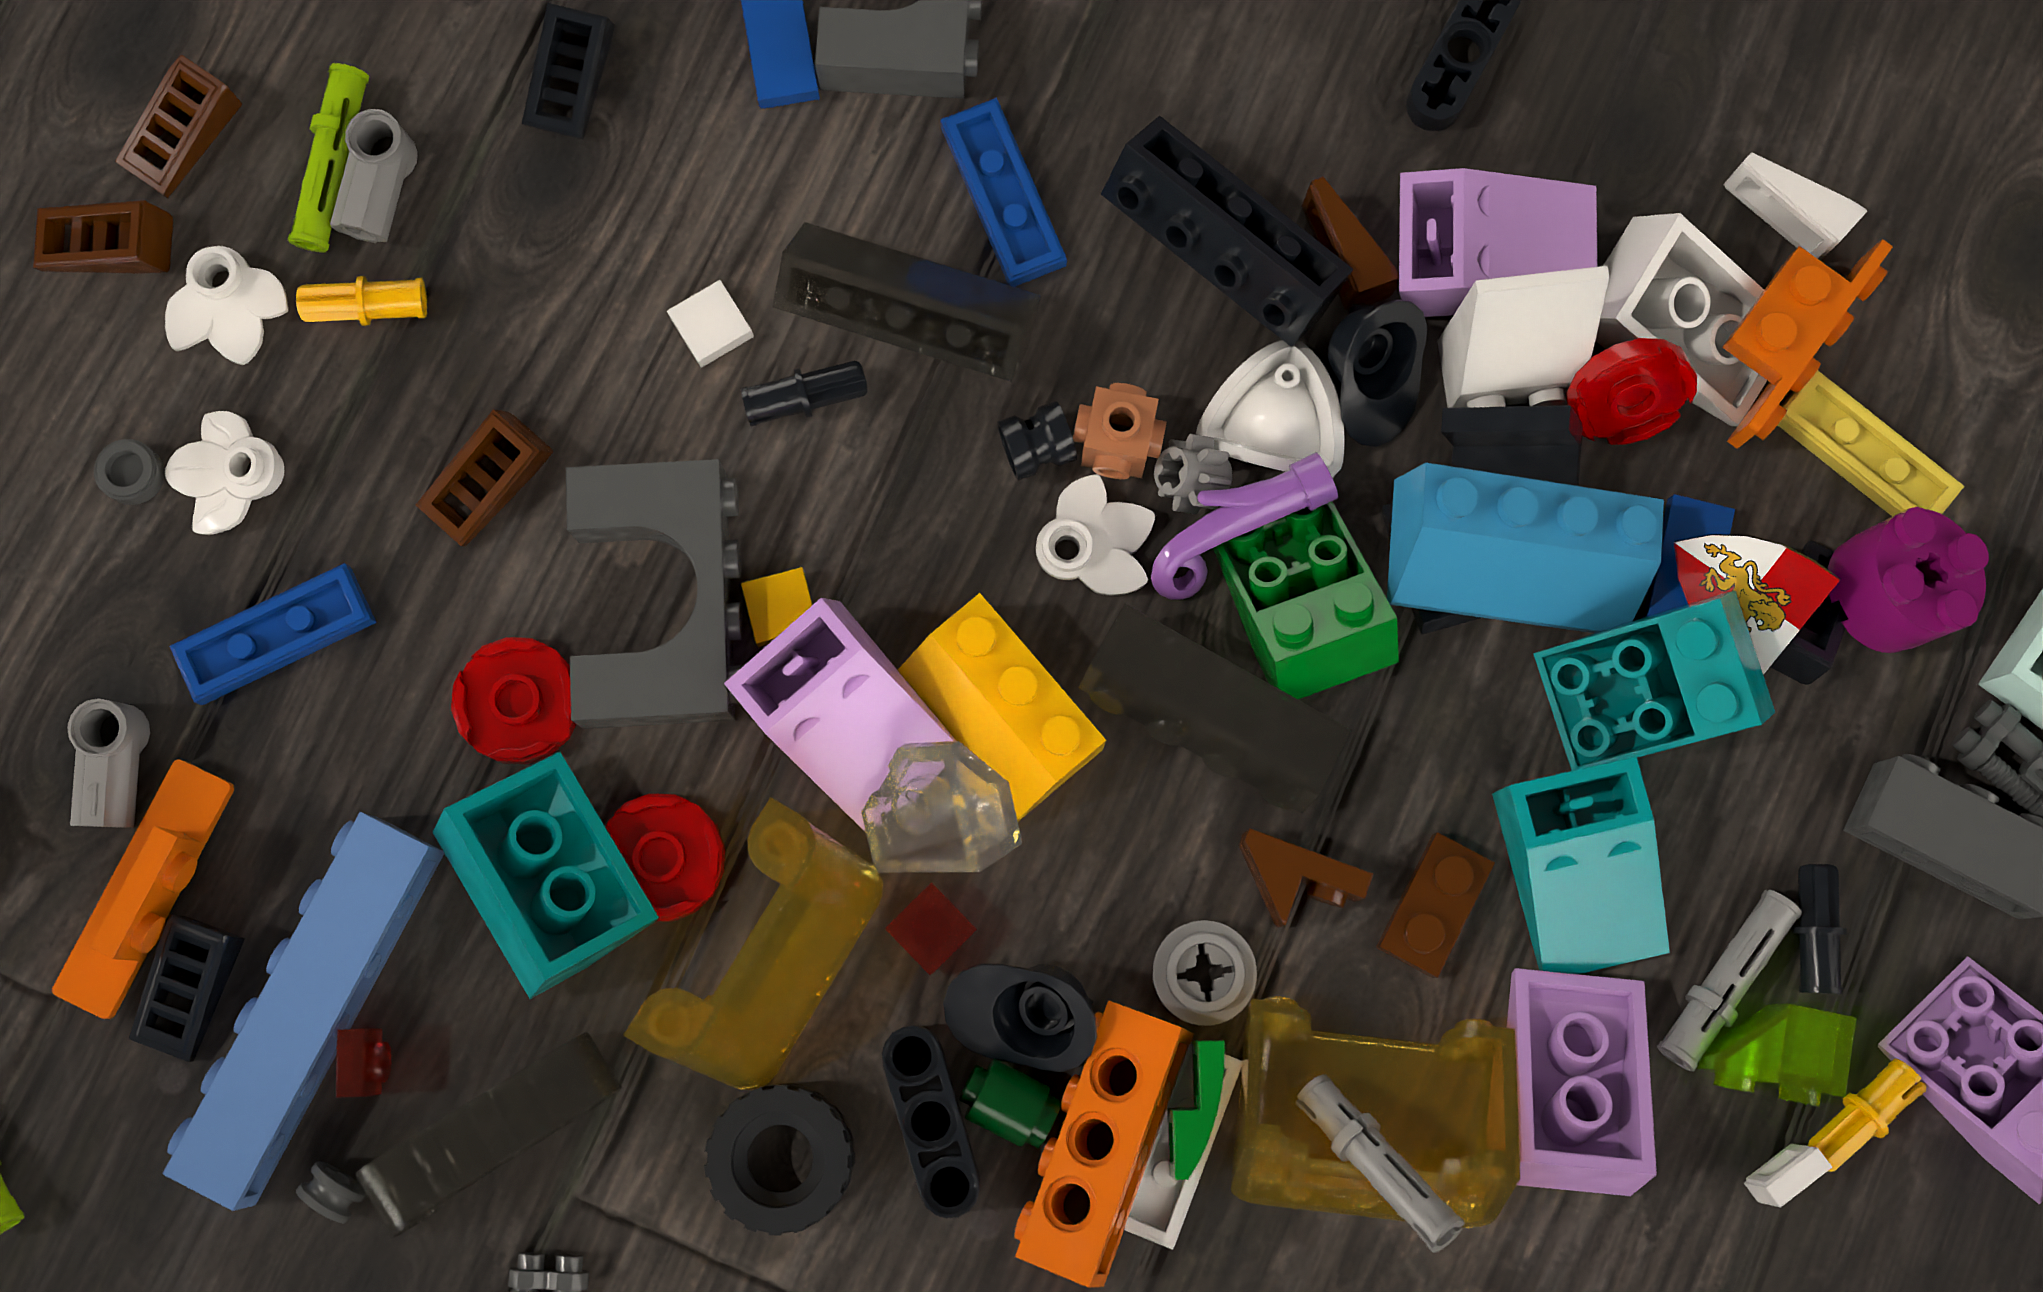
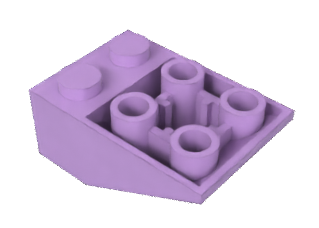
M1466 168L1400 173L1399 293L1403 301H1410L1422 310L1424 317L1454 315L1476 280L1597 267L1596 186Z
M820 598L724 683L762 731L863 830H867L962 748L840 601Z
M1967 956L1878 1044V1048L1890 1061L1899 1059L1913 1068L1922 1078L1920 1082L1925 1083L1927 1091L1923 1095L1986 1161L2040 1205L2043 1202V1014Z

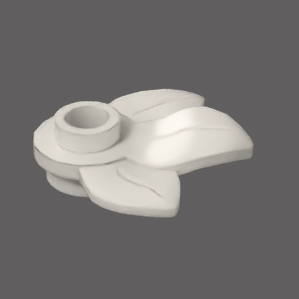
M224 246L203 248L196 252L188 262L186 271L187 285L177 291L167 303L165 330L169 344L175 351L190 348L208 338L211 345L225 358L239 365H245L257 354L262 345L264 335L262 319L279 317L288 312L287 295L283 285L272 273L262 269L250 268L245 259L235 250ZM229 271V277L223 285L217 288L212 286V280L217 273Z
M216 411L205 414L201 424L202 441L188 443L177 449L165 467V477L172 488L186 496L196 497L192 530L203 535L218 534L240 524L249 509L251 501L272 494L280 486L284 477L283 460L274 446L263 439L253 437L247 421L229 411ZM251 462L250 470H249V472L246 474L247 467H248L249 463Z
M1098 474L1080 478L1063 490L1058 499L1056 519L1047 523L1040 531L1036 541L1037 560L1043 570L1049 575L1061 580L1079 578L1097 594L1115 596L1137 591L1147 584L1148 578L1143 567L1131 555L1136 553L1146 541L1155 521V514L1147 508L1132 503H1107L1105 486ZM1062 540H1070L1078 546L1079 553L1075 558L1065 560L1056 554L1055 546Z

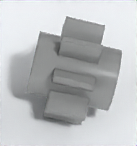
M1189 434L1186 441L1171 439L1169 441V448L1165 449L1160 454V457H1158L1154 469V478L1159 489L1158 495L1174 498L1173 511L1197 514L1200 507L1217 509L1218 506H1204L1197 500L1199 492L1204 490L1230 489L1232 483V467L1228 461L1230 455L1229 452L1213 449L1214 438Z

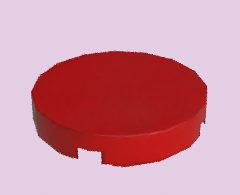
M1638 338L1615 344L1593 356L1575 374L1567 390V406L1571 405L1583 423L1582 435L1585 438L1595 441L1594 436L1606 438L1609 444L1626 445L1649 439L1673 425L1681 417L1678 409L1684 405L1687 398L1691 404L1697 393V374L1680 346L1665 339Z
M506 637L482 646L471 656L473 659L466 664L464 670H460L453 684L451 711L458 732L477 752L502 764H530L551 756L570 739L577 725L571 721L570 664L557 650L533 638Z
M649 793L624 803L614 813V816L608 821L605 828L659 918L655 922H673L694 914L714 895L724 874L725 846L717 824L699 805L675 794Z

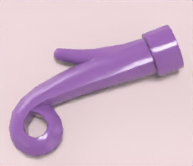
M1315 452L1290 464L1289 471L1270 479L1237 488L1199 492L1197 496L1199 503L1204 506L1220 507L1206 514L1177 534L1160 551L1154 561L1151 574L1153 587L1158 594L1172 600L1192 597L1201 589L1207 577L1208 570L1205 561L1200 556L1201 553L1308 507L1312 511L1337 499L1338 492L1335 483L1321 456ZM1179 567L1189 568L1186 575L1180 578H1173Z

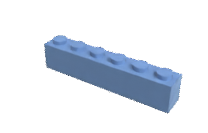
M359 812L354 822L348 821L338 832L331 848V855L335 856L323 880H315L304 894L299 906V913L303 915L291 939H283L273 951L266 968L267 973L271 975L260 996L250 999L239 1013L234 1025V1032L238 1036L226 1058L220 1057L207 1072L201 1085V1093L205 1094L194 1117L185 1119L169 1142L167 1152L172 1157L162 1174L232 1211L255 1206L444 855L443 850L378 817Z

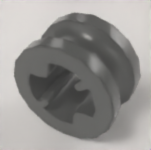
M322 1161L315 1162L311 1168V1172L314 1175L312 1181L300 1183L296 1189V1194L305 1204L324 1217L338 1223H347L351 1217L350 1204L354 1201L361 1202L366 1196V1190L355 1179L340 1169Z

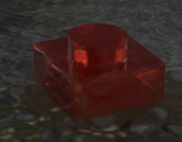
M932 883L885 928L930 976L977 931L969 920Z
M338 1029L336 1098L382 1095V1082H386L389 1079L391 1072V1049L387 1041L382 1042V1029Z

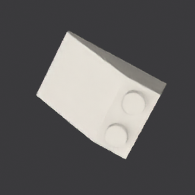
M1681 213L1633 217L1603 265L1608 267L1609 283L1595 341L1604 349L1638 338L1665 339L1680 346L1697 374V393L1692 403L1730 426H1738L1748 413L1767 380L1722 347L1764 289Z
M1600 266L1476 280L1437 341L1448 408L1506 407V405L1529 403L1530 406H1563L1567 404V390L1575 374L1592 356L1609 283L1608 267Z

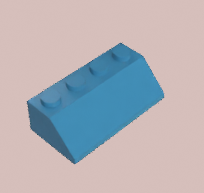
M1424 463L1394 479L1387 600L1390 605L1589 633H1598L1632 622L1661 563L1664 499Z

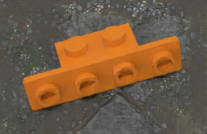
M1884 239L1878 242L1856 263L1846 278L1839 275L1800 246L1787 258L1722 347L1770 382L1729 437L1728 443L1738 449L1754 435L1764 440L1775 429L1787 412V409L1779 403L1790 389L1798 393L1809 382L1821 365L1819 361L1813 358L1823 343L1831 347L1837 342L1855 318L1847 312L1856 297L1861 301H1865L1888 273L1880 264L1893 248L1891 244Z
M177 759L172 763L53 985L52 993L55 996L102 1019H111L116 1015L148 952L159 941L165 928L166 918L180 892L192 879L197 867V860L234 792V785L186 761Z

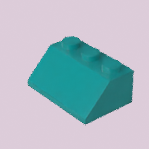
M561 752L444 808L432 832L529 999L586 969L659 918Z

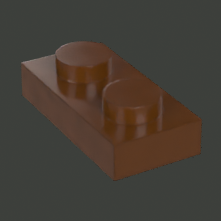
M1438 832L1432 834L1376 948L1432 978H1438L1495 862Z

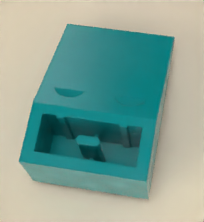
M1735 590L1533 653L1572 771L1634 756L1641 757L1762 725L1776 713Z
M1636 756L1509 785L1492 793L1539 971L1582 974L1670 953L1655 823Z

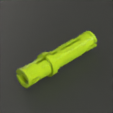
M333 63L329 66V77L320 114H314L311 120L310 130L315 135L302 182L292 231L287 240L299 248L322 253L329 249L330 244L328 242L332 229L330 222L350 152L345 141L346 128L350 120L360 112L366 83L368 84L370 77L363 70L340 63Z

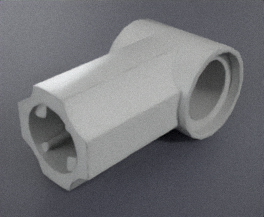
M368 109L353 117L346 128L345 141L350 152L330 226L334 230L358 240L371 243L387 242L403 180L413 171L417 163L418 152L413 140L390 113L381 109ZM393 137V143L385 153L378 156L371 155V150L379 139Z
M104 699L87 700L74 710L67 726L69 739L76 749L70 826L134 828L139 754L148 743L150 736L149 721L145 714L135 706ZM114 714L119 722V732L116 739L106 746L101 740L100 728L103 721L108 716Z

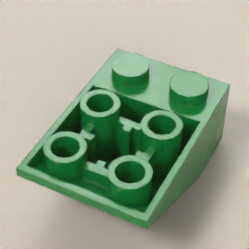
M1332 501L1312 511L1308 507L1303 508L1213 548L1255 657L1280 706L1399 663L1397 616Z

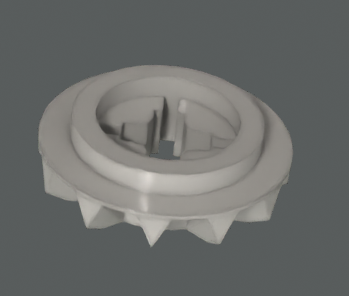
M1207 920L1194 921L1178 927L1163 940L1155 954L1152 980L1163 1006L1173 1015L1184 1022L1195 1025H1216L1232 1019L1248 1004L1256 986L1257 966L1250 946L1238 932L1219 922ZM1198 944H1202L1203 954H1207L1209 964L1220 965L1221 968L1231 966L1232 973L1222 974V977L1212 980V991H1209L1210 1002H1206L1205 993L1201 992L1198 982H1188L1187 979L1177 980L1176 973H1184L1186 969L1196 966V955H1199Z

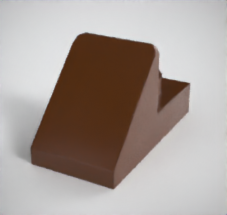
M1250 828L1242 834L1238 845L1277 928L1286 925L1300 882L1310 885L1307 896L1331 906L1344 908L1347 899L1353 902L1365 899L1373 877V873Z

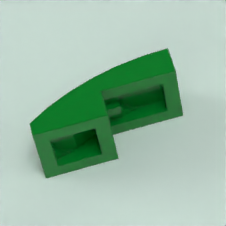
M1191 1040L1194 1107L1167 1108L1169 1175L1174 1180L1190 1179L1210 1139L1222 1092L1225 1063V1041Z

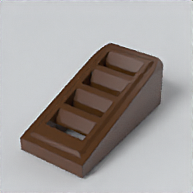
M180 54L163 77L115 162L168 199L243 104L227 85ZM196 91L205 96L200 105L191 100ZM181 110L192 117L188 127L175 119ZM165 130L180 139L175 149L159 139ZM150 149L167 160L162 171L143 158Z
M1324 177L1312 180L1302 203V208L1313 235L1317 241L1354 269L1338 293L1345 310L1347 309L1349 312L1352 304L1366 303L1371 305L1391 297L1399 285L1398 270Z
M145 200L38 208L33 268L46 272L138 274L168 272L171 263L172 215ZM65 225H71L69 253H63ZM91 226H94L92 251H89ZM116 226H120L118 249H115Z
M493 409L416 503V506L460 546H467L537 473L554 451L512 413ZM504 437L521 451L516 459L498 444ZM486 455L505 471L500 479L480 463ZM468 474L488 491L483 499L462 482ZM450 492L473 511L467 519L462 517L444 500Z

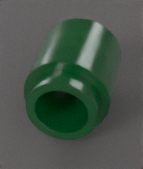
M996 1059L991 1061L987 1069L977 1064L975 1065L959 1097V1101L968 1105L964 1119L1019 1147H1022L1026 1142L1038 1149L1049 1134L1062 1103L1060 1099L1049 1094V1086Z

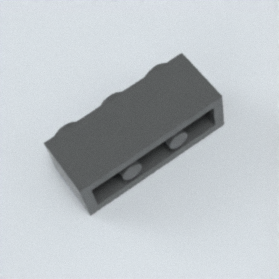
M1902 754L1901 757L1896 756L1873 764L1843 831L2017 919L2043 917V818L2026 813H2021L2018 816L1998 806L1999 798L1992 792L1971 784H1961L1958 786L1938 776L1940 769L1934 763L1915 755Z

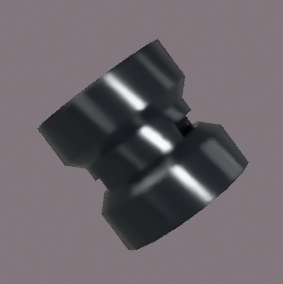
M1057 401L1038 407L1035 415L1030 416L1028 420L1024 421L1014 415L997 421L1005 454L1012 472L1018 481L1036 475L1040 464L1053 463L1057 466H1062L1077 460L1076 448L1070 428Z

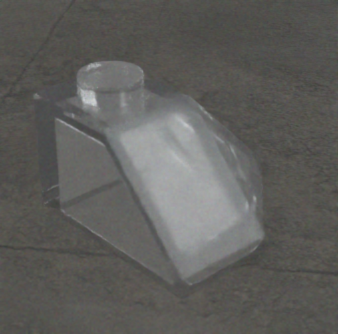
M959 741L907 743L898 747L887 766L890 771L880 789L870 795L861 811L875 873L981 872L1023 844L1009 782Z

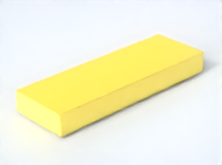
M1818 370L1798 393L1793 392L1782 405V407L1787 409V412L1778 426L1892 517L1913 507H1920L1943 514L1964 488L1963 484Z

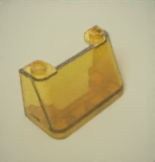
M772 797L769 798L751 828L748 836V853L753 864L764 874L780 883V886L713 995H708L703 1000L695 994L680 988L662 989L652 994L642 1004L624 1033V1036L653 1054L739 1090L760 1088L768 1084L779 1072L878 908L883 895L881 876L867 859Z
M1275 996L1264 1000H1250L1246 1014L1232 1161L1231 1190L1237 1198L1260 1205L1406 1221L1371 1185V1182L1350 1161H1341L1331 1150L1332 1141L1296 1105V1100L1299 1099L1297 1096L1305 1085L1317 1076L1327 1075L1353 1106L1362 1114L1370 1113L1380 1124L1379 1132L1385 1140L1430 1185L1431 1189L1443 1202L1464 1220L1465 1224L1461 1227H1480L1490 1224L1497 1219L1521 1179L1515 1029L1494 1027L1490 1022L1481 1019H1467L1458 1022L1453 1029L1446 1031L1441 1037L1439 1044L1435 1045L1311 1030V1015L1306 1009L1299 1007V1004L1293 999Z

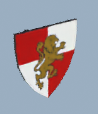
M1708 534L1674 542L1678 579L1688 604L1730 591H1736L1763 675L1841 580V578L1815 560L1785 544L1751 535Z

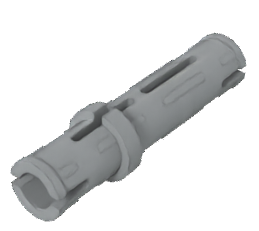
M1764 890L1760 901L1735 937L1730 941L1726 950L1701 986L1693 985L1685 995L1686 1000L1689 1002L1663 1041L1661 1040L1657 1045L1658 1050L1680 1067L1688 1071H1695L1698 1066L1697 1063L1721 1028L1733 1025L1738 1017L1735 1008L1761 970L1766 966L1768 960L1796 919L1798 920L1802 915V911L1795 903L1778 892Z
M1327 1075L1317 1076L1303 1087L1297 1096L1299 1099L1296 1100V1105L1332 1141L1331 1150L1341 1161H1350L1359 1169L1381 1196L1417 1232V1235L1427 1244L1426 1246L1432 1252H1438L1449 1245L1463 1229L1461 1226L1465 1224L1464 1220L1443 1202L1431 1189L1430 1185L1385 1140L1379 1132L1380 1124L1370 1113L1362 1114L1346 1099Z

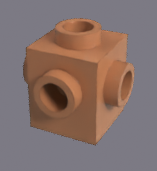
M1113 383L1109 389L1096 386L1092 406L1080 404L1074 429L1073 441L1084 443L1081 466L1093 468L1092 470L1096 474L1113 479H1128L1130 476L1142 478L1147 456L1158 458L1161 453L1167 421L1155 419L1159 399L1147 397V392L1144 389L1131 384ZM1110 423L1132 428L1125 432H1119L1114 430Z

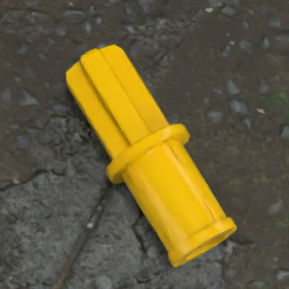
M357 276L354 283L308 284L297 288V311L301 320L305 322L359 320L362 326L370 325L371 319L426 318L425 316H427V296L423 278L368 282L366 276Z
M1893 1059L1865 1088L1857 1094L1849 1093L1843 1098L1845 1108L1809 1140L1807 1146L1817 1147L1832 1166L1828 1171H1836L1871 1137H1885L1889 1133L1887 1125L1903 1109L1927 1091L1925 1083L1920 1082L1922 1078L1908 1064L1899 1059Z

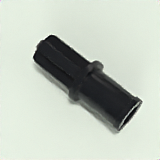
M851 361L802 374L800 368L794 369L795 375L740 388L751 427L805 412L806 417L813 416L812 409L863 397L868 393L864 370L858 361Z
M1829 864L1802 865L1798 870L1799 908L1802 911V915L1799 918V927H1792L1793 934H1799L1801 986H1799V993L1843 994V987H1841L1840 935H1847V928H1840L1839 871L1836 866Z

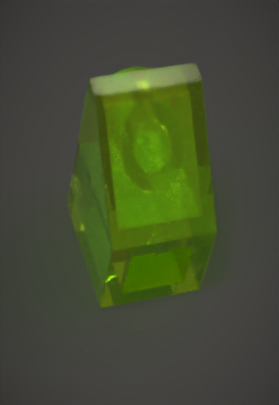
M1793 1004L1767 1005L1712 1043L1697 1063L1696 1069L1715 1073L1713 1082L1715 1086L1754 1093L1755 1083L1761 1082L1780 1086L1778 1099L1819 1107L1821 1095L1846 1096L1856 1017Z

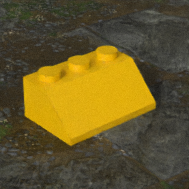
M981 593L976 595L935 629L898 669L899 673L962 747L947 762L1006 832L1104 749L1106 739Z

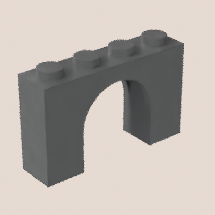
M920 0L910 6L896 10L820 7L815 68L820 90L964 99L966 77H977L979 39H968L970 20H981L982 0Z
M719 459L566 467L567 530L578 543L634 540L659 541L671 545L684 553L692 561L697 577V598L694 610L682 630L667 643L644 652L570 656L571 721L583 729L736 721L735 704L739 703V701L724 684L743 667V665H734L733 641L743 640L741 602H731V578L741 577L739 541L729 540L728 516L739 515V494L736 478L727 479V474Z

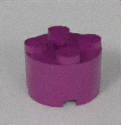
M1920 507L1909 508L1859 532L1836 548L1830 559L1828 570L1841 578V580L1829 593L1832 603L1840 601L1848 617V620L1843 621L1842 624L1849 634L1861 644L1882 653H1895L1912 649L1971 626L1976 622L1985 599L1986 577L1984 568L1988 564L1989 553L1981 538L1972 533H1965L1961 527L1948 517Z

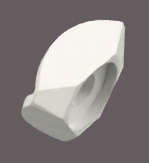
M1283 340L1274 342L1244 361L1216 392L1203 413L1196 430V435L1214 438V450L1229 452V457L1276 470L1287 472L1289 471L1290 464L1317 452L1333 478L1341 469L1343 463L1344 426L1341 420V407L1334 384L1318 356L1299 341L1293 347Z

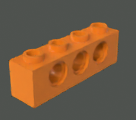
M1109 1000L1104 1013L1097 1012L1095 1014L1098 1037L1092 1054L1087 1058L1081 1076L1074 1074L1065 1089L1061 1111L1067 1113L1059 1137L1058 1139L1050 1138L1042 1152L1038 1165V1174L1044 1178L1035 1202L1028 1201L1025 1204L1018 1218L1014 1233L1015 1239L1020 1240L1015 1255L1016 1258L1088 1288L1104 1287L1187 1050L1194 1036L1192 1032L1182 1027ZM1130 1060L1136 1068V1083L1128 1093L1117 1096L1112 1091L1109 1083L1111 1070L1117 1063ZM1105 1122L1113 1132L1114 1143L1107 1156L1096 1160L1088 1151L1087 1136L1095 1125ZM1081 1186L1089 1195L1090 1211L1082 1222L1074 1224L1065 1214L1064 1200L1071 1189Z

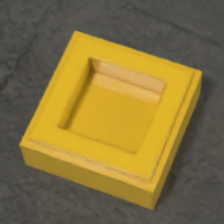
M803 567L741 583L758 647L768 645L813 605Z

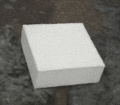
M721 280L667 310L670 319L701 368L754 337L751 328Z
M1790 1144L1745 1178L1747 1181L1744 1184L1757 1202L1782 1207L1830 1170L1832 1166L1817 1147Z

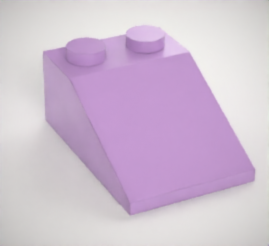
M1518 968L1513 970L1511 974L1498 1115L1500 1184L1632 1196L1656 1176L1644 981Z

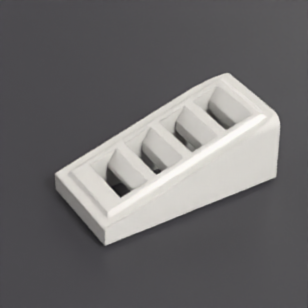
M1752 152L1723 184L1729 192L1796 248L1802 247L1819 260L1828 254L1867 212L1864 207L1849 198Z

